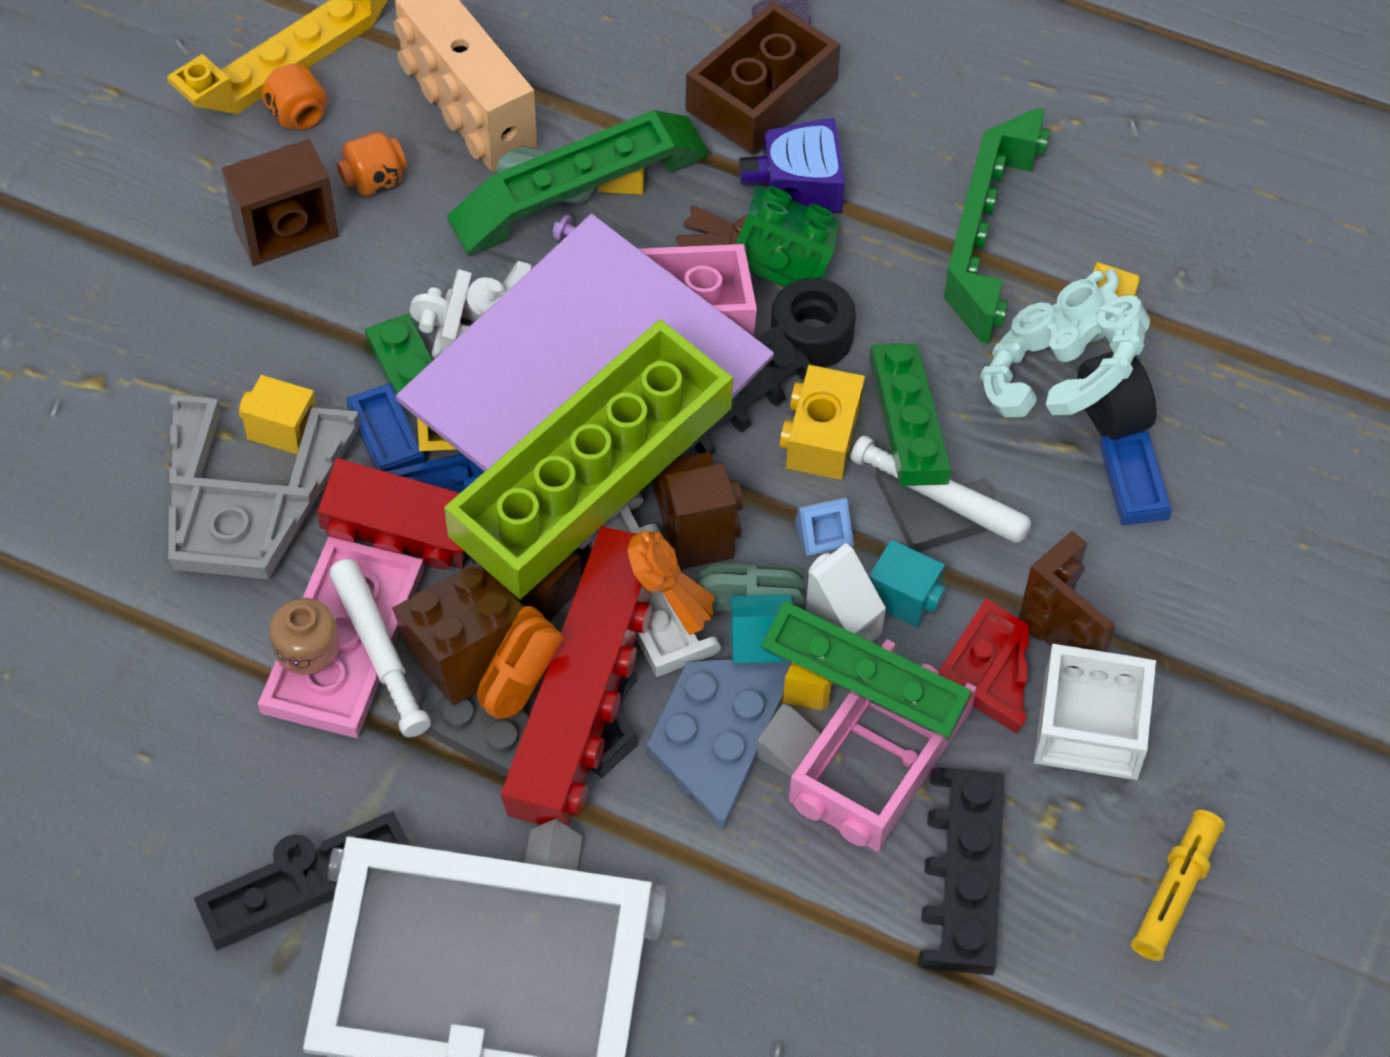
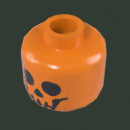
M288 64L273 70L266 79L261 94L265 106L277 123L287 130H306L312 128L322 119L327 107L328 97L324 88L311 70L302 64Z
M375 131L346 142L342 148L343 160L336 163L337 171L344 187L353 186L356 192L363 197H370L396 187L402 180V172L407 170L406 159L395 137L388 138V136L380 131Z

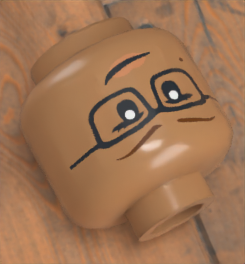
M310 598L293 599L283 604L273 614L269 624L270 640L276 659L286 670L300 675L316 674L328 668L336 659L340 648L336 618L328 606L319 600Z

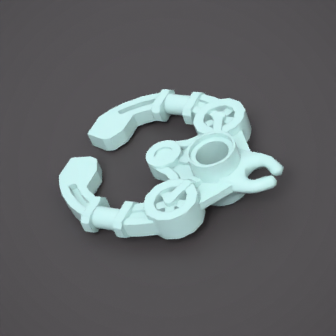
M1109 269L1106 271L1105 277L1107 282L1100 287L1097 284L1104 278V274L1100 270H1096L1086 279L1077 280L1066 286L1058 295L1056 304L1052 306L1050 303L1044 302L1032 304L1015 316L1009 332L1002 338L999 344H996L992 352L994 358L991 364L985 366L980 374L987 397L1000 415L1005 418L1025 417L1036 403L1037 397L1030 386L1023 382L1010 383L1013 374L1009 368L1012 363H1020L1026 351L1034 352L1050 346L1058 361L1069 362L1078 358L1090 342L1105 337L1110 343L1114 353L1112 358L1103 359L1099 367L1085 379L1065 380L1054 385L1049 390L1046 406L1052 416L1077 413L1096 403L1112 391L1123 379H1128L1133 370L1131 362L1135 355H1140L1144 347L1145 332L1149 328L1150 318L1137 296L1125 295L1118 297L1115 294L1119 282L1115 270Z

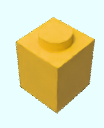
M260 375L253 390L247 391L244 394L239 406V417L243 420L247 440L298 454L311 407L317 408L315 392L308 388Z

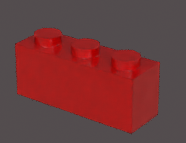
M335 459L317 511L320 528L324 529L328 536L353 542L354 539L373 543L374 548L399 554L404 552L422 557L421 559H423V563L442 570H448L450 566L463 569L467 553L448 537L444 507L460 493L343 459Z

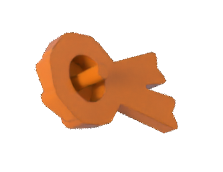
M645 530L633 535L628 546V557L637 580L649 592L664 594L688 634L691 635L703 630L704 623L710 621V617L714 616L711 605L715 602L714 595L680 572L675 549L664 539L662 533H653Z

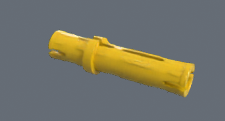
M1195 810L1180 845L1173 847L1167 857L1169 864L1167 872L1151 901V905L1136 937L1131 942V948L1146 959L1152 961H1161L1163 959L1165 949L1180 918L1184 914L1198 880L1205 879L1211 868L1208 859L1219 835L1225 827L1224 821L1214 813L1206 810ZM1196 849L1195 852H1194V854H1193V856H1192V858H1191V862H1190V864H1189V866H1188V868H1187L1185 874H1183L1184 871H1185V868H1186V866H1187V863H1188V861H1189V859H1190V857H1191V855H1192V853H1193V850ZM1175 894L1163 920L1160 921L1171 896Z

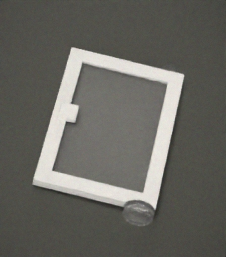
M348 836L344 849L333 848L329 863L328 879L337 881L303 1046L304 1053L328 1057H625L643 939L660 941L667 886L654 885L652 882Z

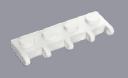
M640 492L605 526L635 534L645 530L653 533L660 532L656 524L638 527L631 510L642 505L644 500ZM597 535L588 543L591 551ZM652 593L649 601L652 604V615L648 629L644 634L638 632L636 639L656 678L684 667L686 662L701 661L720 651L721 646L716 637H709L698 641L695 634H688L664 594Z

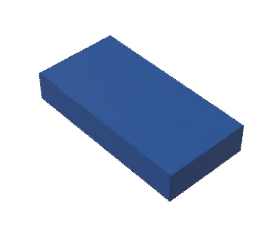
M391 383L346 398L348 410L358 411L361 425L358 432L375 469L384 472L425 462L424 452L419 451L417 437L402 405L396 401L397 394Z
M1149 431L1134 433L1118 440H1112L1109 436H1102L1099 447L1121 525L1169 520L1172 509Z

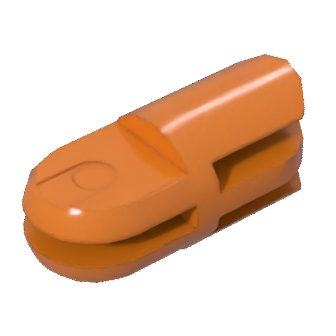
M532 606L523 607L517 614L478 686L477 697L480 706L485 709L487 714L496 719L512 717L525 706L564 640V636Z

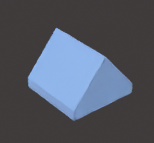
M846 497L798 507L795 526L806 556L837 550L845 543L849 546H854Z

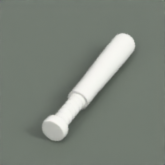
M861 436L852 449L851 460L858 465L872 464V466L878 467L880 470L886 471V473L898 478L893 455L875 447L874 440L870 437ZM949 480V485L907 486L1011 542H1022L1031 529V520L1028 516L952 480Z
M349 558L339 560L330 568V578L380 682L386 684L388 691L391 693V698L394 700V704L401 717L399 721L400 731L405 737L420 735L431 726V719L425 711L419 710L412 691L409 689V685L404 677L405 668L393 645L358 563Z

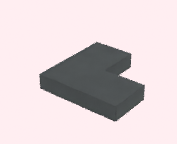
M878 467L876 468L875 478L909 548L920 552L989 531L907 486H900L898 478L886 473V471L880 470ZM985 479L963 485L996 500Z

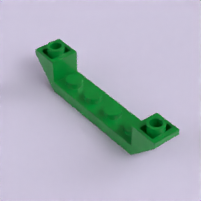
M1035 108L983 133L948 266L944 291L946 301L981 343H990L994 326L1003 327L1008 300L1000 299L1003 280L978 275L981 257L973 256L975 248L984 250L989 222L982 221L984 214L993 215L998 188L991 187L993 180L1001 182L1005 167L1032 172L1036 154L1045 156L1050 129L1042 128L1045 109Z
M652 110L490 176L447 215V220L465 253L469 256L508 240L510 223L512 221L662 160L667 171L670 173L708 157L709 151L688 116Z

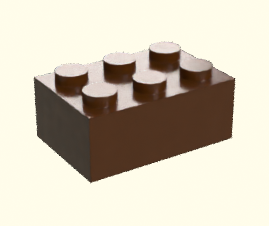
M772 1L686 74V111L753 155L764 146V133L770 129L788 125L838 81L841 44Z

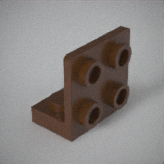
M1071 531L1031 566L1019 619L1029 624V634L1038 640H1044L1051 647L1052 644L1108 652L1115 625L1075 591L1077 581L1085 569L1082 561L1087 542Z

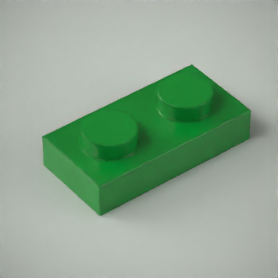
M408 313L365 328L366 341L387 383L392 384L396 394L433 361Z

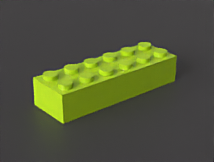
M659 319L444 507L448 537L518 599H522L731 410L733 377L662 319Z

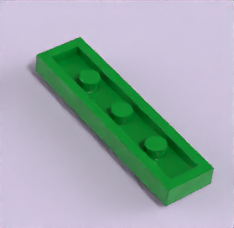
M893 343L871 345L869 360L900 486L949 485L951 468L918 344Z
M785 600L761 645L764 651L948 741L972 696V690Z

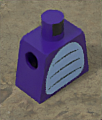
M835 118L768 130L764 133L763 156L739 157L740 184L766 183V187L780 188L790 194L791 200L807 207L809 204H817L825 207L832 213H842L845 180Z

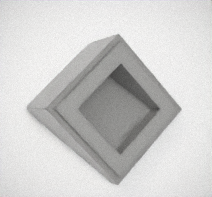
M783 703L758 739L757 758L791 777L821 733L796 710Z

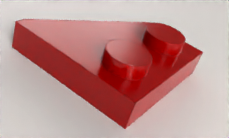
M985 598L938 671L939 675L965 687L967 683H970L977 687L973 706L1016 734L1026 720V711H1023V690L1027 684L1028 664L1025 661V651L1028 648L1029 624Z

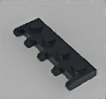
M784 322L771 327L756 338L774 352V357L732 399L731 410L680 456L694 446L700 454L711 452V455H713L716 450L708 437L711 433L729 420L739 432H744L751 426V422L744 412L746 407L764 394L771 404L779 406L786 400V397L778 384L795 371L802 381L805 380L808 365H811L806 355L796 348L783 332Z
M941 767L933 768L930 771V783L935 786L950 787L948 810H931L928 812L927 824L930 827L947 829L946 858L929 857L925 859L924 872L931 876L944 877L943 907L932 905L923 907L921 921L926 924L942 926L940 951H921L919 953L918 965L925 969L993 976L996 967L1004 774Z

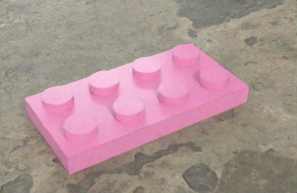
M328 536L303 598L319 600L330 608L336 618L340 648L336 659L328 668L316 674L308 675L291 673L282 667L276 659L259 699L258 707L260 714L358 739L380 680L332 583L330 568L342 559L349 558L358 563L395 646L400 629L392 607L415 595L424 573L423 559Z

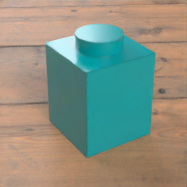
M892 539L868 576L886 608L885 612L919 628L928 612L937 613L948 589L942 585L945 564Z
M791 594L731 595V650L733 663L786 662L764 651L761 645L784 600L793 604Z

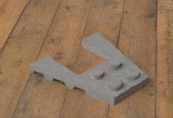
M172 394L173 422L170 425L172 468H169L171 506H169L168 560L172 570L269 579L327 483L335 459L342 458L360 428L361 420L358 411L311 407L289 486L201 478L222 412L221 405L217 398Z

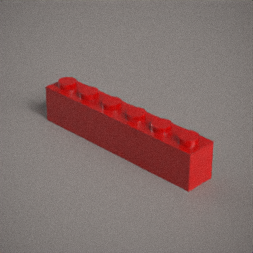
M601 526L561 631L564 640L547 668L500 794L508 817L539 825L557 819L569 827L572 816H579L584 809L588 793V786L584 784L590 768L596 769L599 766L604 750V739L601 738L606 722L613 723L617 716L621 698L620 693L617 691L622 677L629 678L636 661V648L633 647L638 632L644 634L647 631L652 615V604L649 603L652 592H649L637 580L628 557V546L635 533Z

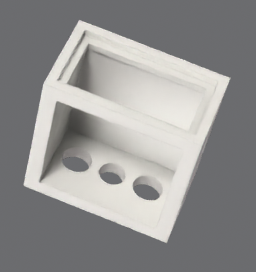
M1052 644L1044 677L1034 763L1138 780L1148 747L1156 660Z

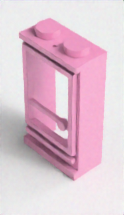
M886 639L882 648L894 653L896 643ZM929 664L921 665L922 667L939 674V672L933 666ZM970 683L966 684L965 687L972 690V696L949 741L849 693L791 776L789 802L794 804L797 811L806 818L814 821L822 820L838 829L841 835L850 843L861 847L866 845L880 852L883 843L930 774V771L963 722H966L972 713L977 687ZM869 706L929 738L930 740L920 755L917 757L915 751H906L859 725L858 722ZM852 731L900 757L903 765L911 767L880 815L871 812L818 782Z

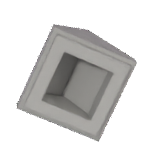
M557 819L530 830L524 863L578 871L583 836Z

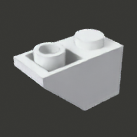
M845 543L832 554L827 552L818 557L808 571L806 611L870 642L875 641L882 635L886 608L854 549Z

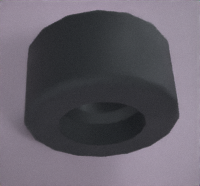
M803 278L789 283L777 293L772 304L771 327L784 322L783 332L788 340L806 355L811 365L825 368L838 363L848 354L854 341L856 322L855 303L849 293L835 282L822 278ZM806 319H816L827 325L811 328L801 325L799 322Z
M1113 351L1084 361L1078 368L1077 379H1085L1099 367L1103 359L1112 358ZM1134 356L1131 362L1133 370L1128 379H1123L1112 391L1096 403L1085 408L1101 437L1109 436L1112 440H1118L1131 434L1148 430L1155 424L1157 415L1155 395L1146 370L1136 356Z

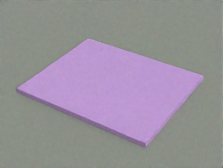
M591 213L396 395V401L483 471H486L659 319H662L733 377L732 399L774 357V352ZM624 505L602 526H606L626 505ZM599 529L582 543L579 548L583 549L598 534Z

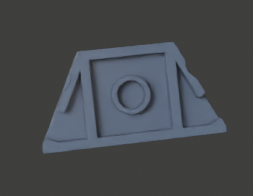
M732 659L686 662L647 743V755L662 771L671 774L675 779L676 786L689 799L694 797L711 815L710 821L721 830H725L757 760L758 739L783 703L784 680L791 663H733Z

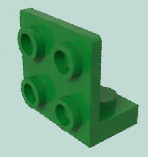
M756 186L752 194L747 216L735 244H744L749 272L784 287L791 282L803 278H822L835 250L839 220L834 218L833 213L825 207L817 204H809L807 207L791 200L790 194L780 188L767 186L764 189Z

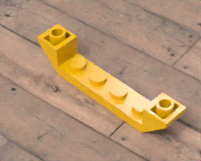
M329 0L220 70L206 56L201 54L167 76L168 83L195 107L238 114L262 99V87L273 70L288 64H302L307 68L316 64L373 27L388 0Z

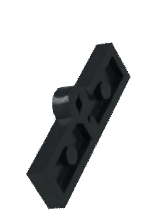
M394 811L324 840L316 850L312 841L303 835L293 834L286 836L274 847V863L193 897L215 950L223 949L333 900L347 836L410 846ZM369 868L365 885L395 872Z

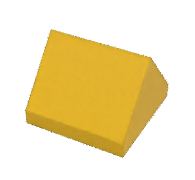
M791 664L784 680L783 703L824 710L829 707L832 683Z

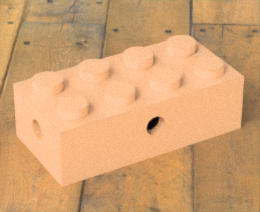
M395 0L397 19L394 20L393 24L396 34L400 39L401 50L397 52L399 63L408 76L413 74L418 80L429 103L435 102L439 106L448 127L452 131L458 130L464 137L472 157L476 160L481 159L493 173L497 171L496 165L500 157L507 151L520 146L538 149L534 89L460 0Z

